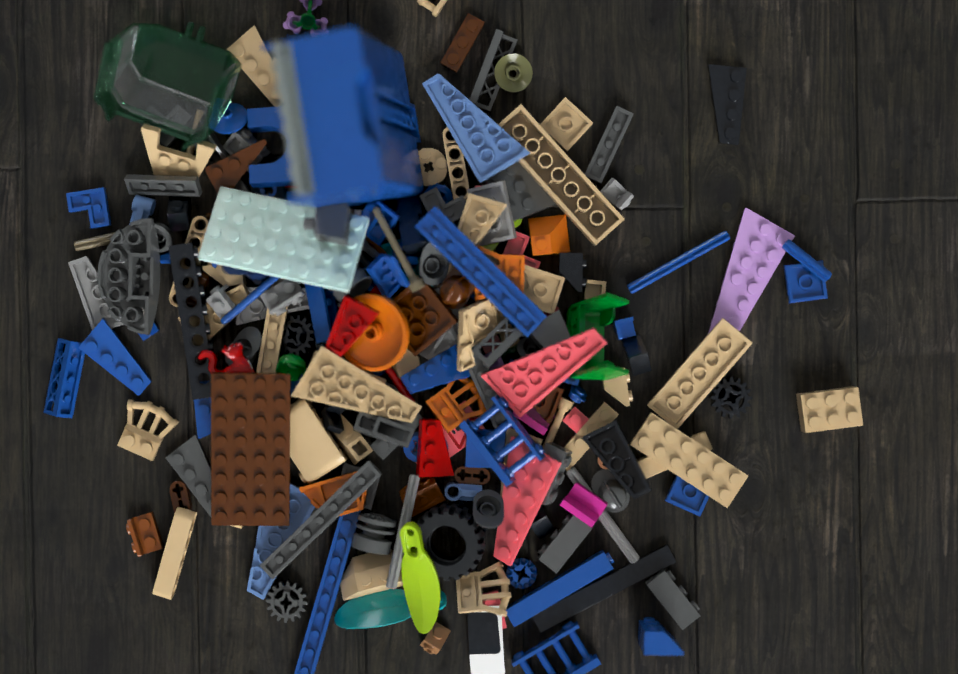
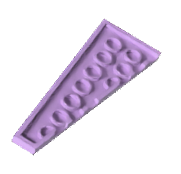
M748 208L743 210L709 332L722 317L737 330H741L786 252L782 249V245L786 240L790 239L792 241L795 235Z

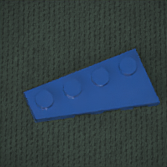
M102 318L78 348L140 396L152 380L138 361L130 354L128 348L120 341L118 335L110 328L105 318Z
M457 344L400 377L410 394L471 376L468 369L463 372L457 371Z

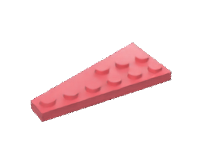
M592 328L482 373L481 377L500 397L505 398L509 407L521 418L607 344V341L595 328Z
M511 436L510 442H511L513 439H515L516 437H515V436ZM524 441L508 453L506 467H511L531 451ZM547 454L540 461L537 457L532 459L515 473L514 477L516 480L507 487L503 486L504 519L501 525L497 527L493 557L508 566L513 564L561 466L560 461Z

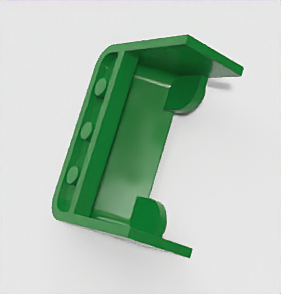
M604 293L572 304L567 311L566 327L570 336L572 337L595 328L604 337L605 326L610 325L614 321L616 308L629 304V300L610 293ZM603 347L569 377L585 380H610L628 375L629 370L616 367L611 361H604Z

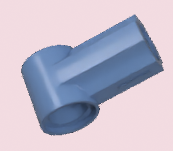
M136 194L132 202L133 212L130 222L149 219L154 212L156 200Z
M449 482L444 487L445 496L450 501H473L475 495L482 491V485ZM450 487L458 488V493L455 496L448 494Z

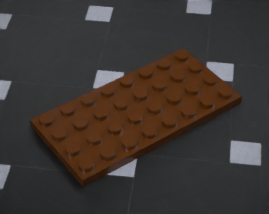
M211 373V525H290L291 373Z

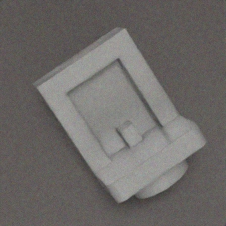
M611 178L600 191L614 207L620 210L626 208L634 197L632 193L628 192L614 178Z
M227 284L221 288L219 285L210 291L211 296L206 299L219 318L236 306L225 293V290L229 287Z

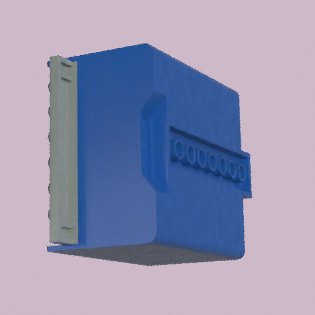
M347 27L262 45L264 50L273 53L274 56L272 67L274 73L277 74L278 83H276V91L281 99L279 110L284 118L283 134L287 138L288 143L286 154L291 162L289 173L291 179L294 180L296 195L301 196L287 199V203L311 207L348 203L349 208L367 205V203L378 200L386 202L423 193L424 185L417 143H421L416 107L410 103L403 55L399 51L355 27Z

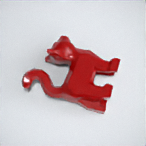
M240 342L232 343L229 346L225 345L221 350L226 357L233 361L232 364L222 370L216 369L217 358L212 351L204 350L198 355L199 360L206 357L209 358L208 370L210 374L212 372L256 373L251 362L243 355L244 346Z

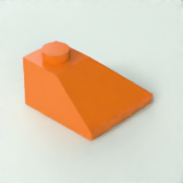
M566 214L528 219L532 257L570 252Z

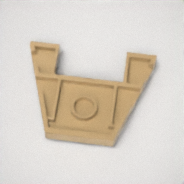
M143 124L141 127L154 175L198 176L199 178L217 146L216 144L199 140L195 156L159 145L161 128L148 124Z
M487 298L459 310L457 371L463 372L475 366L471 347L480 343L505 318ZM508 324V329H513L511 324ZM496 332L494 335L499 333L502 343L505 340V332ZM518 339L511 347L517 345L520 339Z

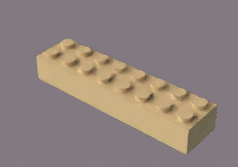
M521 104L498 124L530 152L529 155L518 162L594 246L625 220Z

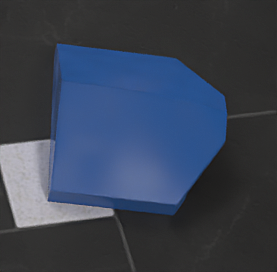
M378 200L367 203L361 216L369 217L370 219L366 236L380 246L387 237L372 209L375 206L380 208L391 230L395 228L400 216Z

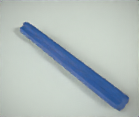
M723 231L627 285L628 290L633 294L730 240L729 233Z

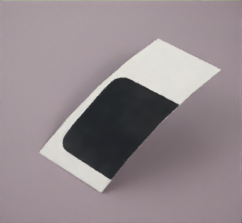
M486 611L468 613L471 674H505L502 616Z

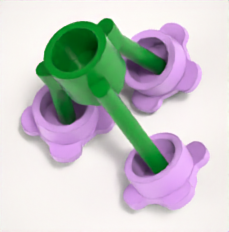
M299 0L303 3L307 13L298 16L293 11H289L286 21L283 22V28L290 29L295 34L300 33L301 27L306 30L311 29L310 35L328 31L327 18L316 19L311 14L317 6L322 4V0Z

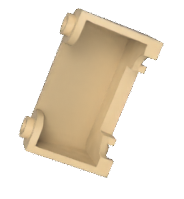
M300 398L290 405V457L300 471L299 477L304 483L308 482L311 484L347 461L349 457L341 449L338 450L339 444L335 442L329 431L325 430L323 422L316 413V409H311L312 401Z

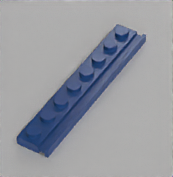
M436 206L416 224L415 228L525 337H528L547 317Z

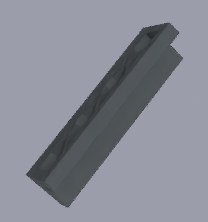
M498 29L495 31L469 99L478 108L491 112L500 88L498 84L488 88L486 83L487 78L494 75L493 61L506 54H513L518 41L515 38L504 35V32ZM504 39L512 42L510 50L502 53L499 46L501 40ZM488 92L491 98L489 106L478 103L480 96Z
M505 317L472 352L483 362L482 365L488 370L523 334L517 328L508 329V319ZM496 332H505V340L502 343H494V334ZM482 346H492V353L487 358L478 351Z

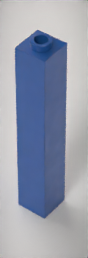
M602 549L509 604L506 611L514 627L518 626L614 569L611 565L614 563L609 552L605 554Z

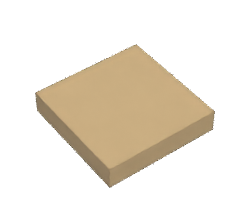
M565 97L540 126L568 152L593 125V122Z

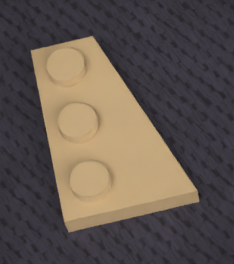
M469 193L458 229L477 247L507 205Z

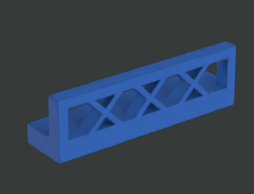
M58 338L44 413L55 417L73 418L85 353L78 348L82 342Z

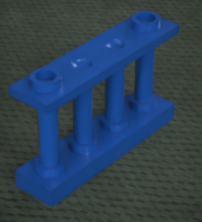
M497 395L492 398L495 405L475 421L467 419L459 424V426L507 487L516 480L514 477L515 473L535 457L540 461L546 456L544 448L539 443H535L508 408L509 404L505 398ZM498 411H501L507 420L487 436H482L478 431L479 427ZM513 426L519 435L498 452L494 451L490 446L491 442ZM524 441L531 451L511 467H506L502 462L503 457Z
M577 621L566 623L562 626V630L525 652L519 651L513 656L514 659L511 660L513 667L520 664L525 674H534L526 660L536 654L547 674H556L543 652V649L553 645L566 666V672L563 674H586L601 665V661L597 654L592 656V654L588 653L575 631L580 628ZM568 634L583 658V662L578 665L572 663L559 641Z

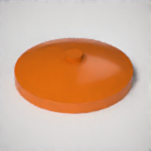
M367 293L354 297L381 313L346 352L344 357L351 364L365 371L376 372L392 367L404 356L409 343V326L403 311L394 301L380 294Z

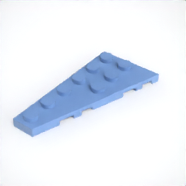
M439 73L422 83L480 183L485 182L530 154L525 147Z
M291 482L290 525L258 527L247 591L262 600L265 599L276 577L272 580L260 565L310 517L315 508L311 504V500L304 493H301L298 486Z

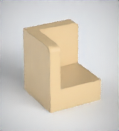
M587 279L584 299L604 294L606 291V281Z

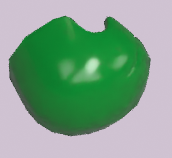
M286 354L279 358L275 371L276 373H291V381H298L301 374H305L306 363L299 355Z

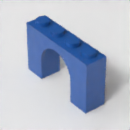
M279 106L247 109L248 129L252 133L278 132L284 135V118L280 114ZM286 150L283 156L273 163L249 165V182L253 188L294 186V180L291 179L289 173L291 162L286 154Z

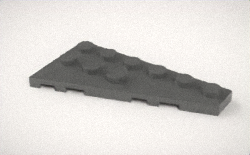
M518 161L484 182L485 185L499 181L506 182L513 221L535 214L556 204Z

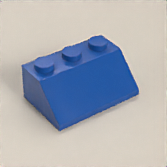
M645 617L643 620H639L638 643L644 655L684 656V652L677 640L659 621H655V618Z

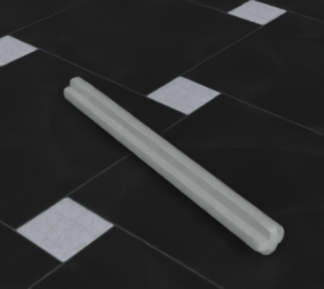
M575 467L566 471V475L573 484L578 482L593 492ZM604 509L598 519L631 564L637 562L640 558L606 509Z
M414 474L409 475L386 587L390 589L397 588L402 558L404 556L400 530L405 523L411 522L420 478Z

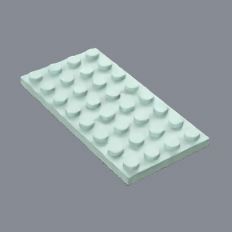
M220 186L198 259L349 293L370 219L369 217L350 214L348 246L319 241L314 236V230H304L303 227L304 218H315V209L317 207L289 204L284 199Z

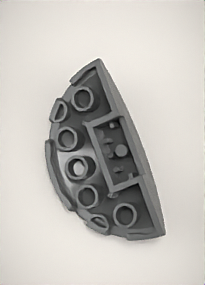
M152 218L130 222V225L117 230L109 239L111 242L107 249L101 253L97 272L100 296L102 299H105L110 315L116 321H120L127 326L128 330L144 335H150L160 291V251L156 228Z

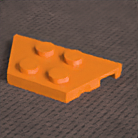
M357 471L299 487V490L311 500L310 502L315 508L319 509ZM367 490L340 516L363 510Z

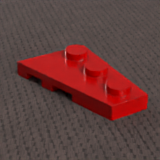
M349 295L344 296L325 348L339 356L345 355L381 312Z
M419 419L416 475L419 478L454 476L439 419Z

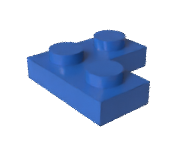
M106 188L66 193L70 213L88 210L90 227L92 229L111 226Z

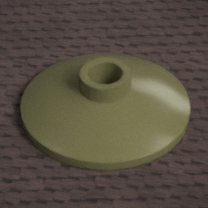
M519 54L503 56L497 62L494 70L497 84L508 92L524 90L530 84L533 75L530 62ZM515 71L516 76L511 77L509 72Z

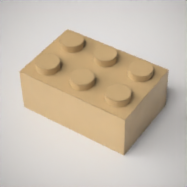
M851 386L796 394L801 432L810 433L863 426L858 387Z

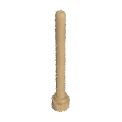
M561 397L557 407L559 408L542 446L543 448L546 442H553L565 413L574 404L573 401Z

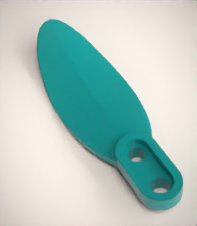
M388 589L349 600L336 612L334 621L341 628L366 629L399 623L410 618L411 614L404 590ZM441 591L439 610H442L447 604V597L443 591Z

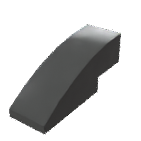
M359 412L353 427V431L405 448L409 447L415 429L383 417H377L364 412Z

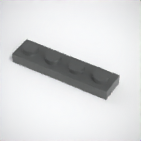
M619 106L615 107L585 172L587 178L602 184L634 113Z
M127 174L124 178L130 195L200 197L202 194L198 176Z

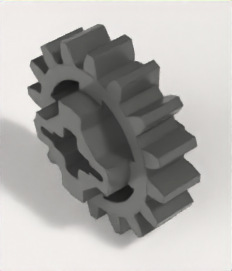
M287 580L286 585L282 581L279 582V587L274 585L272 587L274 592H268L271 598L266 599V602L270 603L267 610H273L271 616L277 615V621L284 618V623H287L289 618L294 622L296 620L295 616L301 618L302 614L300 611L305 612L307 608L303 605L308 604V600H304L307 593L301 592L304 587L297 588V582L291 585L290 580ZM284 590L282 596L275 597L279 591ZM286 596L288 598V601H291L288 607L286 605V602L284 601ZM299 606L295 612L290 613L291 608Z

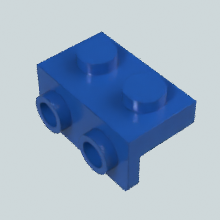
M380 254L366 267L367 272L383 296L390 298L401 286L408 287L410 285L406 273L401 270L398 260L393 255Z

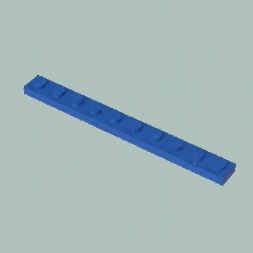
M362 510L339 516L294 674H315L350 553L353 534L356 532L357 527L355 525L359 521L357 516Z

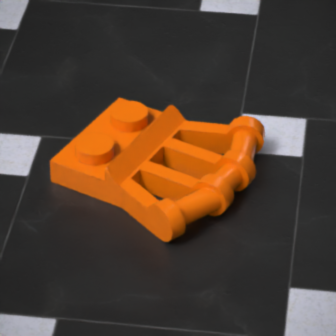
M478 245L477 248L483 254L499 260V265L495 266L524 293L525 255H501ZM476 287L474 288L475 302L486 298Z
M470 378L460 379L459 381L464 383L465 386L451 395L449 390L455 381L448 383L445 388L425 402L435 417L441 421V425L447 433L459 426L464 420L481 416L486 412L477 388ZM470 389L474 396L462 405H459L455 399ZM477 400L480 410L465 414L463 410Z

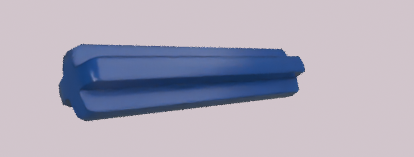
M790 239L784 242L782 249L821 280L826 282L831 277L832 273Z

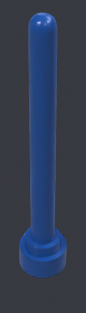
M270 276L223 316L221 323L224 325L229 323L280 278Z

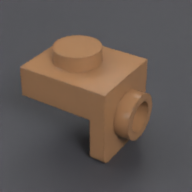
M435 622L433 628L427 633L420 645L424 647L423 649L427 653L437 654L444 645L451 630Z

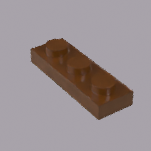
M468 13L440 64L458 73L485 22Z

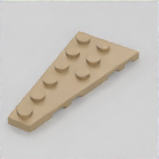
M323 346L320 347L291 395L292 397L408 423L413 422L422 407Z

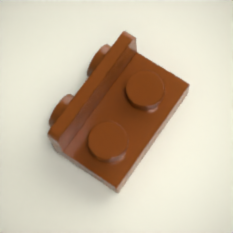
M422 477L419 480L412 517L445 500L435 477ZM407 485L399 491L403 503Z
M153 511L127 520L126 530L132 536V549L134 553H137L138 557L164 548Z

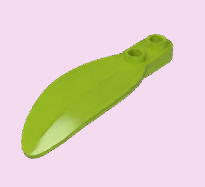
M407 522L400 530L404 552L401 564L403 588L413 623L420 633L426 634L433 628L438 617L441 599L440 583L436 568L424 549L420 527L416 523Z

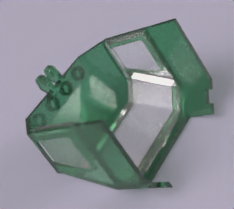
M189 21L185 34L160 24L133 22L105 43L94 100L97 105L102 107L108 122L116 115L140 124L161 128V132L187 141L183 145L182 150L191 145L204 141L215 130L234 97L242 63L230 51L202 41L206 27L200 26L196 38L191 37L194 29L193 22Z

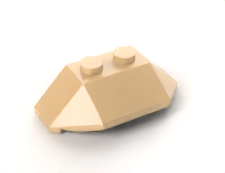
M392 549L389 555L367 553L352 557L340 584L343 601L390 589L386 587L393 555ZM401 570L397 587L403 586Z

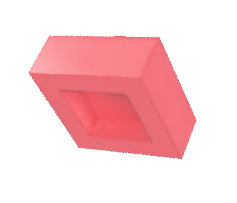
M575 406L562 419L576 433L589 420Z

